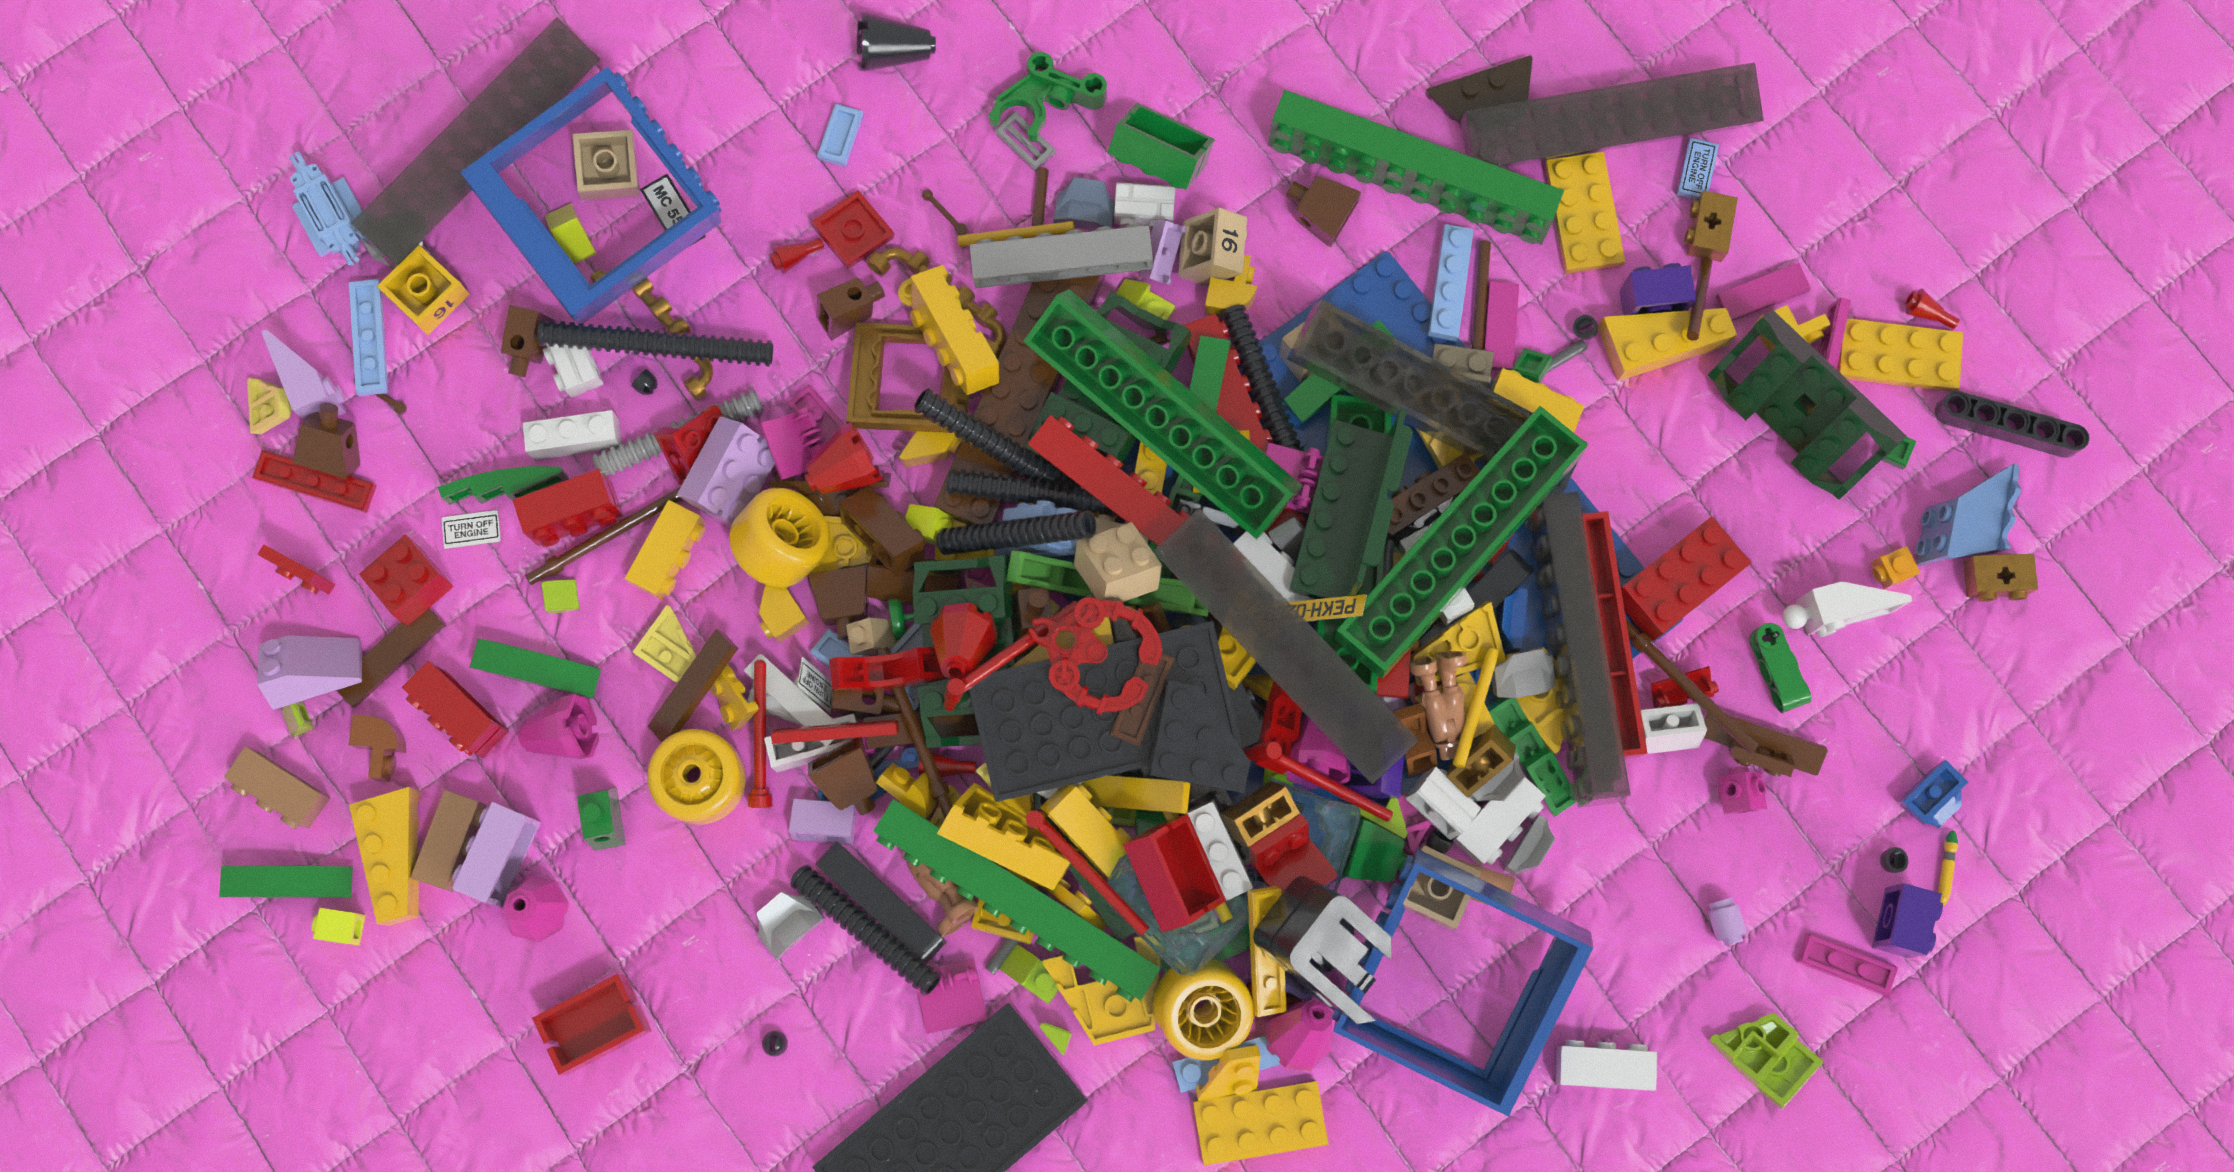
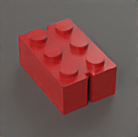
M600 469L512 500L523 534L537 546L542 545V547L553 546L560 542V538L568 535L571 537L583 535L588 532V528L596 525L607 526L617 521L616 518L623 516L613 484Z
M427 661L402 686L409 694L405 699L418 711L422 710L425 714H430L427 720L440 732L444 731L447 735H451L450 743L459 751H464L469 756L475 753L483 758L509 732L446 670L430 661Z
M1188 814L1161 822L1123 844L1162 933L1189 925L1205 915L1206 912H1210L1226 902V898Z
M616 974L532 1017L543 1043L554 1044L558 1042L560 1046H552L547 1049L558 1075H568L652 1031L641 1006L632 1004L637 1001V998L626 975Z

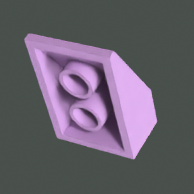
M268 330L261 332L292 410L297 415L307 420L313 413L319 412V407L326 403L338 406V416L346 413L343 405L346 398L339 385L335 386L329 377L325 378Z
M287 635L259 644L257 685L273 710L362 682V642L359 638Z

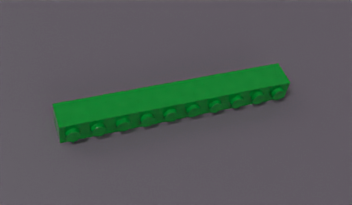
M892 800L873 830L874 833L879 835L876 839L878 843L891 851L894 846L903 850L905 854L902 858L916 867H919L922 862L932 869L929 875L943 884L947 880L952 881L958 885L956 892L972 901L974 896L985 902L982 908L998 918L1001 913L1012 919L1009 923L1011 927L1024 935L1027 930L1038 936L1035 942L1047 950L1052 951L1054 947L1065 953L1062 957L1063 960L1076 968H1079L1080 964L1092 970L1089 976L1104 986L1107 981L1118 986L1115 993L1130 1002L1134 998L1142 1000L1161 969L1159 966L991 860L938 835L939 827L896 800Z

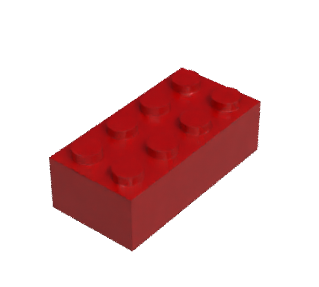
M1711 516L1621 587L1624 611L1642 632H1645L1655 641L1752 562Z

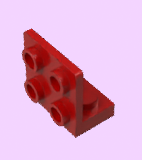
M717 405L710 406L679 428L662 427L653 433L679 485H682L719 417H723Z
M1299 814L1249 846L1250 864L1268 887L1277 886L1281 888V893L1299 876H1306L1323 886L1337 878V872L1309 838V823L1302 814Z

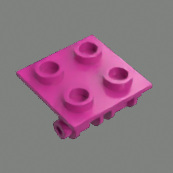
M809 407L802 408L796 413L760 423L781 480L808 472L806 465L825 445L824 442L821 443L824 437H819L818 435L821 429H816L815 427L817 426L813 416L815 413L810 411Z
M1268 443L1266 455L1303 485L1285 508L1309 514L1324 458L1320 456V450L1309 448L1307 453Z
M975 958L935 967L934 972L939 971L941 973V979L936 988L925 996L920 994V989L916 990L920 1000L926 1034L988 1020Z

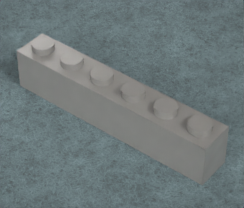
M1140 223L1128 224L1125 228L1119 229L1104 226L1091 232L1070 230L1063 235L1041 233L1036 235L1035 238L1024 239L1022 236H1012L1007 238L1006 241L994 242L991 239H983L977 241L976 244H970L972 275L975 288L1153 269L1149 225L1143 226Z

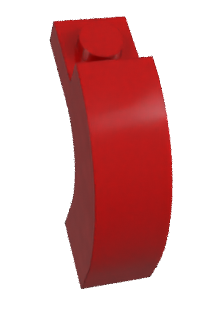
M916 647L903 652L881 656L834 657L829 659L832 690H850V692L887 690L924 684L945 678L939 666L935 647Z

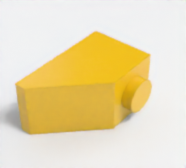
M916 431L899 456L900 462L908 468L947 460L952 453L957 454L963 437L957 438L954 435L955 433Z
M765 585L759 609L763 622L759 625L768 639L774 636L781 643L810 623L786 587L776 588Z

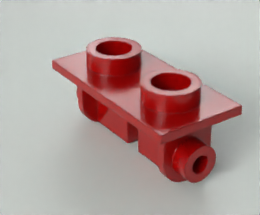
M1709 666L1684 673L1709 698L1714 697V693L1719 692L1716 681H1711ZM1671 678L1651 683L1654 708L1680 706L1688 703L1687 699L1691 698Z

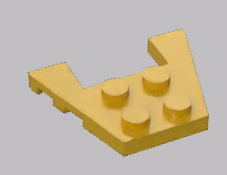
M1161 930L1134 937L1137 953L1160 967ZM1064 955L1043 960L1044 967L1049 972L1094 1046L1155 1031L1156 1019L1153 1000L1159 981V972L1142 1000L1134 998L1130 1002L1115 993L1118 986L1110 981H1107L1105 986L1098 981L1078 985L1073 965L1062 959Z

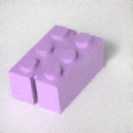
M720 416L679 489L677 496L694 507L699 508L700 511L717 522L731 526L740 512L759 493L775 464L767 441L759 437L760 435L743 423Z
M491 802L490 806L486 807L480 816L479 824L481 826L477 835L472 836L467 844L466 853L468 854L463 865L460 864L454 872L452 878L454 885L452 889L486 904L502 907L507 888L513 885L541 822Z

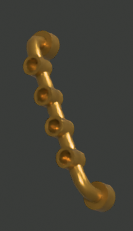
M892 247L885 249L880 254L873 252L865 260L867 266L881 277L891 268L889 261L893 259L902 261L915 275L930 269L927 266L930 263L929 258L919 250L912 255L902 248ZM948 273V275L946 276V282L949 286H952L950 282L953 280V278ZM962 285L958 289L962 310L969 309L978 324L984 328H989L994 333V341L988 339L986 341L998 360L1006 343L1007 336L1002 324L995 319L998 316V312L988 303H984L982 307H979L973 302L975 294L968 287Z
M599 269L590 278L594 283L609 271L604 273ZM647 277L631 288L636 297L642 300L652 315L669 331V334L678 332L679 335H682L684 332H691L690 327L681 317L675 321L669 313L673 309L663 296L656 300L650 293L654 290V287ZM696 357L693 361L701 368V376L697 379L692 375L683 384L696 401H699L707 395L705 388L712 380L713 366L708 358L700 361V358Z

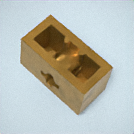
M1702 191L1697 200H1692L1689 217L1693 218L1692 227L1687 228L1684 244L1688 245V256L1698 258L1709 257L1713 261H1723L1729 252L1738 197Z
M2034 553L1972 556L1963 562L1967 598L1978 597L1979 602L1997 600V596H2008L2009 600L2017 601L2027 599L2029 594L2038 590Z
M1494 724L1472 743L1465 768L1453 765V758L1449 762L1446 777L1469 798L1514 760L1516 745Z
M1270 781L1220 814L1233 839L1249 847L1300 814L1287 787Z

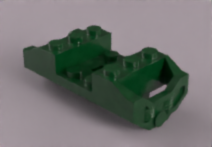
M1112 291L1096 311L1171 375L1192 338L1189 328L1176 322L1164 320L1145 311ZM1115 309L1137 325L1147 330L1153 329L1157 335L1170 339L1169 349L1108 320L1107 317L1110 311ZM1066 378L1058 395L1053 392L1050 393L1035 421L1025 447L1028 448V452H1035L1036 457L1041 456L1028 443L1050 415L1056 420L1059 416L1065 418L1075 426L1072 430L1075 435L1082 438L1085 434L1099 445L1096 449L1097 452L1104 457L1110 453L1122 464L1137 438Z
M1773 309L1766 313L1708 374L1714 381L1723 399L1744 420L1749 419L1756 412L1799 453L1790 463L1813 485L1833 494L1838 500L1907 436ZM1760 335H1763L1776 347L1738 384L1726 370ZM1868 432L1880 448L1842 483L1828 468Z
M1000 555L960 560L914 562V623L921 624L923 647H934L930 627L933 619L939 616L941 609L945 605L971 603L977 606L976 611L984 614V611L992 614L998 633L996 644L976 668L1016 641L1012 582L1007 581L1010 556ZM991 568L997 587L925 591V580L929 572ZM1017 656L996 671L1011 668L1017 663ZM947 677L925 683V686H919L920 714L926 739V748L982 744L979 734L941 737L935 729L934 717L975 714L969 689L963 693L961 700L956 704L954 710L947 711L944 708V693L948 682L951 680Z

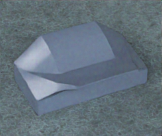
M1073 177L1067 188L1058 193L1053 224L1073 221L1076 228L1096 230L1104 226L1112 227L1115 201L1110 198L1105 182Z

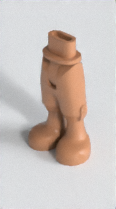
M1464 651L1439 652L1435 654L1436 659L1433 656L1425 655L1415 658L1409 663L1411 673L1419 676L1424 687L1421 693L1420 705L1424 707L1428 726L1434 740L1433 744L1436 748H1439L1441 760H1449L1455 757L1465 724L1463 704L1465 694L1460 685L1456 684V669L1463 667L1467 663V656ZM1437 666L1442 680L1441 692L1437 688L1435 678Z
M907 861V867L915 881L930 899L940 902L944 909L945 917L937 927L942 938L954 933L973 918V914L979 910V907L974 899L970 901L956 892L958 885L950 880L943 884L929 875L932 869L922 862L919 867H916Z

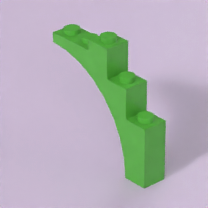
M1011 551L1007 581L1034 588H1046L1048 592L1095 598L1075 568L1074 563L1021 551ZM1160 577L1158 590L1124 601L1123 604L1141 607L1160 601L1165 612L1208 617L1212 588L1197 582Z

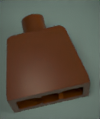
M1316 176L1309 189L1294 181L1288 189L1286 197L1299 204L1295 211V220L1331 248L1359 203L1361 192Z
M854 278L817 294L816 317L830 340L832 341L854 328L856 322L863 323L872 316L873 303L885 297L884 290L878 281L865 287L859 278Z
M509 305L501 346V353L512 357L508 374L526 378L529 362L541 364L544 357L543 349L547 345L540 346L538 343V326L542 319L547 320V323L554 319L538 311Z
M330 403L322 404L319 407V412L313 413L300 427L293 463L347 479L360 466L356 426L353 422L338 418V406Z
M866 566L809 574V580L821 619L825 626L836 625L839 640L848 639L847 624L868 618L869 598L866 597L868 569Z
M1032 588L1018 589L1013 596L1016 641L1026 635L1029 628L1037 627L1032 625L1033 619L1052 617L1048 589ZM1037 643L1033 644L1017 655V657H1025L1039 645Z
M834 690L830 716L842 717L854 713L858 719L881 716V712L899 714L900 712L895 696L884 694V690L865 692ZM869 697L875 703L873 705H866L862 699Z
M861 737L854 738L808 763L809 778L838 810L854 805L860 815H865L875 808L876 805L870 795L878 790L877 778Z

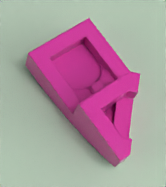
M1406 792L1400 794V798L1397 799L1408 832L1405 839L1410 852L1415 853L1431 822L1405 799V796L1408 794Z

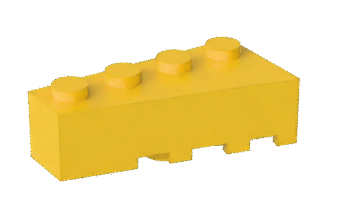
M940 265L911 276L913 310L910 311V318L916 328L919 327L923 332L927 345L929 347L933 346L937 352L940 364L947 366L956 386L960 385L965 394L969 395L999 383V362L982 332L976 333V326L969 309L962 310L959 300L960 293L955 285L949 286L947 284L946 276L948 272L944 265Z
M1727 308L1704 310L1699 338L1696 341H1691L1686 336L1691 311L1603 317L1598 325V332L1617 381L1729 346L1737 336Z
M975 782L953 805L937 833L1051 890H1054L1071 864L1037 828H1031L1027 825L1026 815L1004 801L995 802L994 795ZM1071 845L1077 852L1079 851V849Z
M411 787L349 804L374 914L379 925H395L418 918L419 881L410 877L419 856L417 841L420 817H418L420 791Z

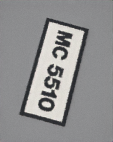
M668 173L640 189L665 231L691 212ZM705 235L702 236V237H701L700 239H698L696 242L700 241L701 239L705 238L706 236H705Z

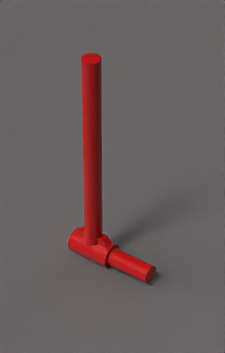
M1073 601L1050 618L1057 621L1075 611V606L1078 603ZM1044 624L1034 628L1038 636H1046L1048 633V628ZM1027 633L962 679H951L944 693V708L947 711L954 710L965 691L1035 644L1030 635Z
M1277 742L1256 744L1252 748L1242 749L1250 761H1271L1386 822L1392 818V810L1283 754L1281 746Z
M1036 809L1029 812L1026 816L1027 825L1031 828H1037L1133 929L1142 936L1150 928L1146 922L1047 821L1048 816L1043 810Z

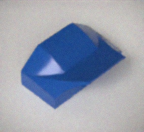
M1518 588L1505 597L1504 601L1498 606L1496 623L1502 647L1506 653H1517L1523 648L1528 589Z
M1944 760L1917 782L1899 803L1922 825L1931 824L1940 828L1962 807L1961 793L1968 781L1947 760Z

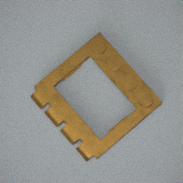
M856 322L846 424L852 422L856 429L949 433L946 427L940 428L938 422L932 423L930 417L924 418L922 412L917 414L914 410H879L885 343L927 344L919 327L916 328L914 325ZM942 366L940 399H948V404H956L957 409L962 408L965 410V414L969 412L967 405L969 404L970 394L966 395L960 385L956 386L947 366Z

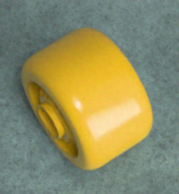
M771 488L757 494L735 518L730 528L729 543L735 560L750 577L767 586L785 588L801 582L821 562L829 549L830 531L823 514L808 498L793 490Z
M687 729L667 737L656 748L649 761L647 782L653 800L662 811L681 822L692 825H704L721 820L735 809L744 793L746 773L743 761L737 750L721 736L703 729ZM694 767H698L701 771L700 778L694 783H689L687 780L689 771Z
M1193 957L1183 960L1171 967L1163 975L1155 990L1153 1009L1156 1022L1171 1046L1186 1057L1203 1061L1219 1059L1226 1050L1238 1048L1250 1032L1254 1018V1006L1250 992L1236 972L1219 960L1209 957ZM1206 999V1003L1203 1007L1198 1009L1194 1008L1198 1002Z

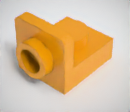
M1907 546L1887 555L1879 556L1871 562L1873 566L1872 574L1875 580L1882 584L1884 590L1920 574Z

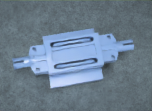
M300 152L294 153L296 158L292 154L289 159L292 161L296 172L290 179L296 188L293 192L299 201L293 204L292 207L317 253L321 257L330 252L333 254L340 253L344 256L348 265H354L353 260L358 263L360 260L356 255V252L360 249L358 232L372 225L348 182L343 177L331 183L330 179L322 173L317 164L307 165Z
M1043 500L1037 501L1036 505L1018 503L1015 508L1004 509L1002 521L1042 517L1045 515L1050 516L1053 514L1058 515L1061 513L1066 514L1069 512L1074 513L1077 510L1055 508V503ZM1079 539L996 549V554L998 556H1011V551L1013 550L1048 558L1075 555L1076 543Z

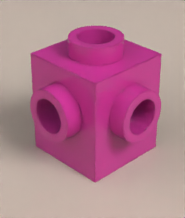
M1748 767L1729 769L1730 775L1718 777V793L1722 800L1724 814L1746 813L1767 809L1765 797L1766 784L1761 772H1749Z

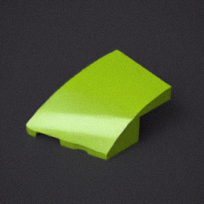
M1774 1012L1760 1017L1759 1020L1752 1023L1747 1022L1739 1025L1736 1029L1723 1034H1715L1709 1040L1730 1064L1781 1110L1785 1108L1823 1064L1821 1058L1798 1041L1799 1032Z

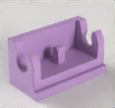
M1155 219L1150 237L1153 269L1141 271V277L1171 285L1172 279L1170 275L1182 233L1186 232L1187 227Z
M794 798L789 825V833L792 840L831 844L838 841L842 845H853L857 816L855 814V806L851 805L843 810H838L832 802Z

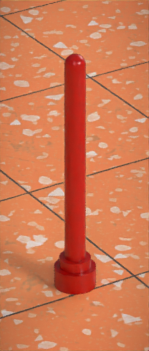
M760 659L754 663V701L759 709L754 714V787L751 788V793L748 794V807L769 808L773 806V794L769 793V787H766V744L764 740L766 738V662Z

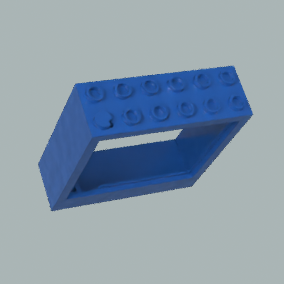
M608 66L460 172L475 195L577 325L588 321L721 223L719 213L722 210L719 207L720 202L711 190L707 192L703 190L702 179L692 166L688 169L685 167L686 164L682 159L683 155L674 143L668 145L667 139L664 136L665 132L655 119L650 122L649 116L645 112L647 109L636 95L633 98L630 96L631 93L627 89L628 85L619 72L613 74ZM612 92L632 116L631 123L697 208L590 285L524 199H517L498 173Z
M1417 849L1413 857L1407 855L1402 865L1399 876L1401 880L1400 885L1394 882L1386 899L1388 901L1385 905V908H1388L1387 911L1381 910L1375 920V923L1388 933L1391 939L1405 912L1403 903L1419 872L1549 933L1554 938L1539 968L1532 971L1484 1069L1372 1015L1370 1016L1376 1021L1357 1024L1345 1017L1334 1007L1332 1020L1335 1021L1333 1032L1509 1117L1593 950L1591 931ZM1366 939L1364 946L1369 950L1358 964L1374 976L1383 954ZM1347 979L1344 991L1347 992L1346 995L1360 1005L1364 993Z

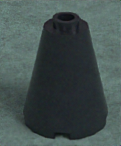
M868 12L859 13L862 20L858 21L857 54H862V62H857L859 71H870L928 60L930 54H935L936 37L931 36L930 30Z

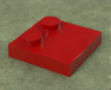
M859 190L812 221L814 230L847 270L894 238L892 229Z
M263 544L257 554L278 566L275 572L283 577L292 580L296 576L303 580L300 586L316 595L319 590L330 594L335 586L334 583Z

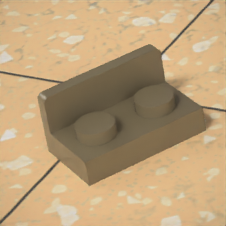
M1435 344L1429 381H1434L1437 386L1457 383V385L1465 386L1466 390L1481 392L1483 389H1488L1491 383L1494 352Z

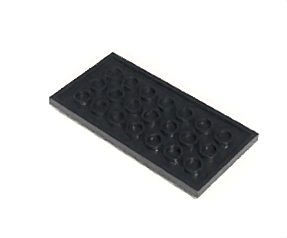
M1213 621L1158 633L1162 644V653L1175 658L1166 680L1200 686L1237 743L1242 744ZM1143 637L1106 645L1108 655L1102 663L1079 664L1077 666L1080 672L1078 684L1082 688L1083 686L1088 687L1087 693L1102 699L1104 694L1109 697L1120 696L1125 683L1133 677L1138 665L1139 648ZM1050 659L991 673L971 687L969 691L995 802L1149 766L1163 689L1139 747L1110 735L1119 711L1103 712L1102 715H1098L1096 710L1083 705L1082 707L1076 706V703L1062 691L1055 689L1048 678L1049 669L1052 667Z
M1007 1003L812 1166L815 1172H1005L1088 1102V1100L1010 1003Z

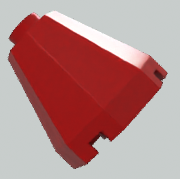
M852 422L838 429L806 465L808 473L804 475L813 491L818 489L821 494L869 486L883 479L878 465L874 466L872 464L874 457L859 431L856 428L854 429Z
M971 603L945 605L941 609L939 616L935 617L931 622L930 632L942 675L949 679H962L975 670L997 642L998 633L992 614L984 611V614L976 611L977 606Z

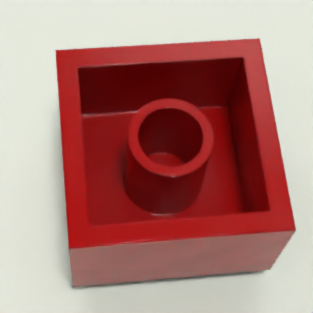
M406 534L359 573L360 577L388 611L407 627L454 587L425 551Z

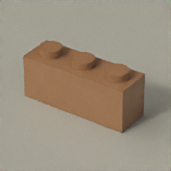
M247 746L243 748L224 776V778L233 783L230 787L232 790L244 797L251 794L258 799L255 803L257 806L269 813H272L273 810L283 815L280 820L294 829H297L298 826L310 828L330 799L328 795L278 763Z
M444 790L410 878L454 892L452 889L454 885L452 881L454 872L460 864L463 865L467 857V844L471 837L476 835L478 828H480L479 819L487 805Z

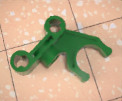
M1036 52L1028 59V75L997 96L994 108L988 115L989 124L997 127L1001 115L1010 107H1025L1032 112L1035 118L1034 123L1027 130V137L1029 141L1036 142L1040 131L1046 124V110L1043 102H1047L1060 110H1068L1071 102L1087 109H1099L1104 106L1107 99L1106 80L1097 73H1090L1080 80L1055 70L1053 59L1049 54Z

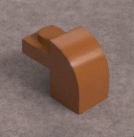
M1420 703L1392 712L1391 732L1405 736L1403 766L1408 777L1428 771L1435 766L1438 768L1436 748L1427 732L1425 710Z
M353 714L348 745L358 749L372 750L368 778L376 781L390 782V775H393L396 769L394 752L406 753V742L403 734L395 725L383 719Z

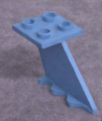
M2009 465L1957 498L1926 507L1921 517V536L1915 548L1917 554L1916 565L1923 566L1983 552L1994 554L2009 550L2011 546L2007 537L2016 520L2012 511L2013 505L2021 493V487L2018 483L2019 465Z

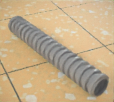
M750 389L746 395L744 392L741 393L739 398L733 396L732 401L724 400L722 405L715 404L719 407L723 417L735 421L741 419L743 422L747 416L753 418L755 413L758 412L759 415L763 413L762 404L756 391ZM690 414L686 420L680 418L679 423L673 421L671 426L664 425L662 427L679 428L695 416ZM647 432L645 437L639 435L636 437L637 440L633 441L630 439L626 445L620 443L618 448L613 446L609 452L603 450L601 455L594 454L592 460L595 468L600 469L607 477L608 474L616 475L617 470H620V472L625 471L627 466L632 468L634 463L640 465L644 459L649 461L651 456L659 457V453L662 450L654 434Z

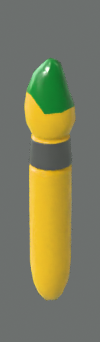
M1954 830L1948 833L1944 841L1945 852L1938 886V893L1942 894L1940 902L1943 903V906L1947 904L1950 898L1956 852L1958 850V839Z

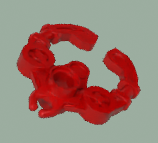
M1087 597L1078 602L1075 606V611L1058 621L1048 617L1033 619L1031 622L1033 626L1042 624L1047 626L1048 633L1046 636H1038L1034 628H1029L1028 634L1035 643L1047 648L1052 666L1049 669L1048 677L1051 685L1073 700L1076 706L1082 707L1083 705L1096 710L1098 715H1102L1103 712H1116L1128 709L1144 699L1149 684L1139 677H1132L1127 681L1120 696L1109 697L1104 694L1102 699L1088 694L1089 688L1086 686L1082 688L1078 684L1080 672L1077 666L1079 664H1099L1105 661L1108 655L1107 647L1094 636L1092 629L1099 627L1105 617H1110V620L1116 622L1118 617L1133 622L1131 628L1137 629L1143 637L1139 648V659L1143 664L1157 666L1163 652L1161 640L1152 623L1143 615L1144 610L1138 608L1137 611L1124 606V602L1120 600L1115 602ZM1063 631L1071 632L1075 637L1074 645L1068 649L1059 647L1056 642L1058 634Z

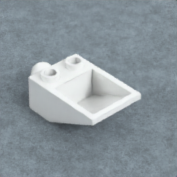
M1838 582L1812 589L1796 601L1797 605L1788 606L1784 610L1782 618L1785 625L1789 628L1798 629L1804 626L1807 636L1817 633L1818 637L1821 638L1836 633V630L1844 628L1845 625L1894 613L1913 600L1911 595L1847 582Z

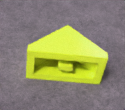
M572 203L545 215L553 237L574 265L597 254Z

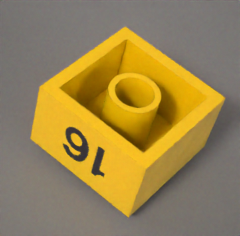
M420 245L377 285L381 292L427 335L470 295L462 284Z

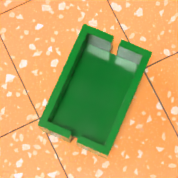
M1136 103L1128 111V114L1126 113L1117 123L1107 153L1114 156L1121 163L1131 164L1140 168L1146 175L1157 176L1167 181L1174 188L1187 190L1195 178L1204 170L1215 139L1142 104Z

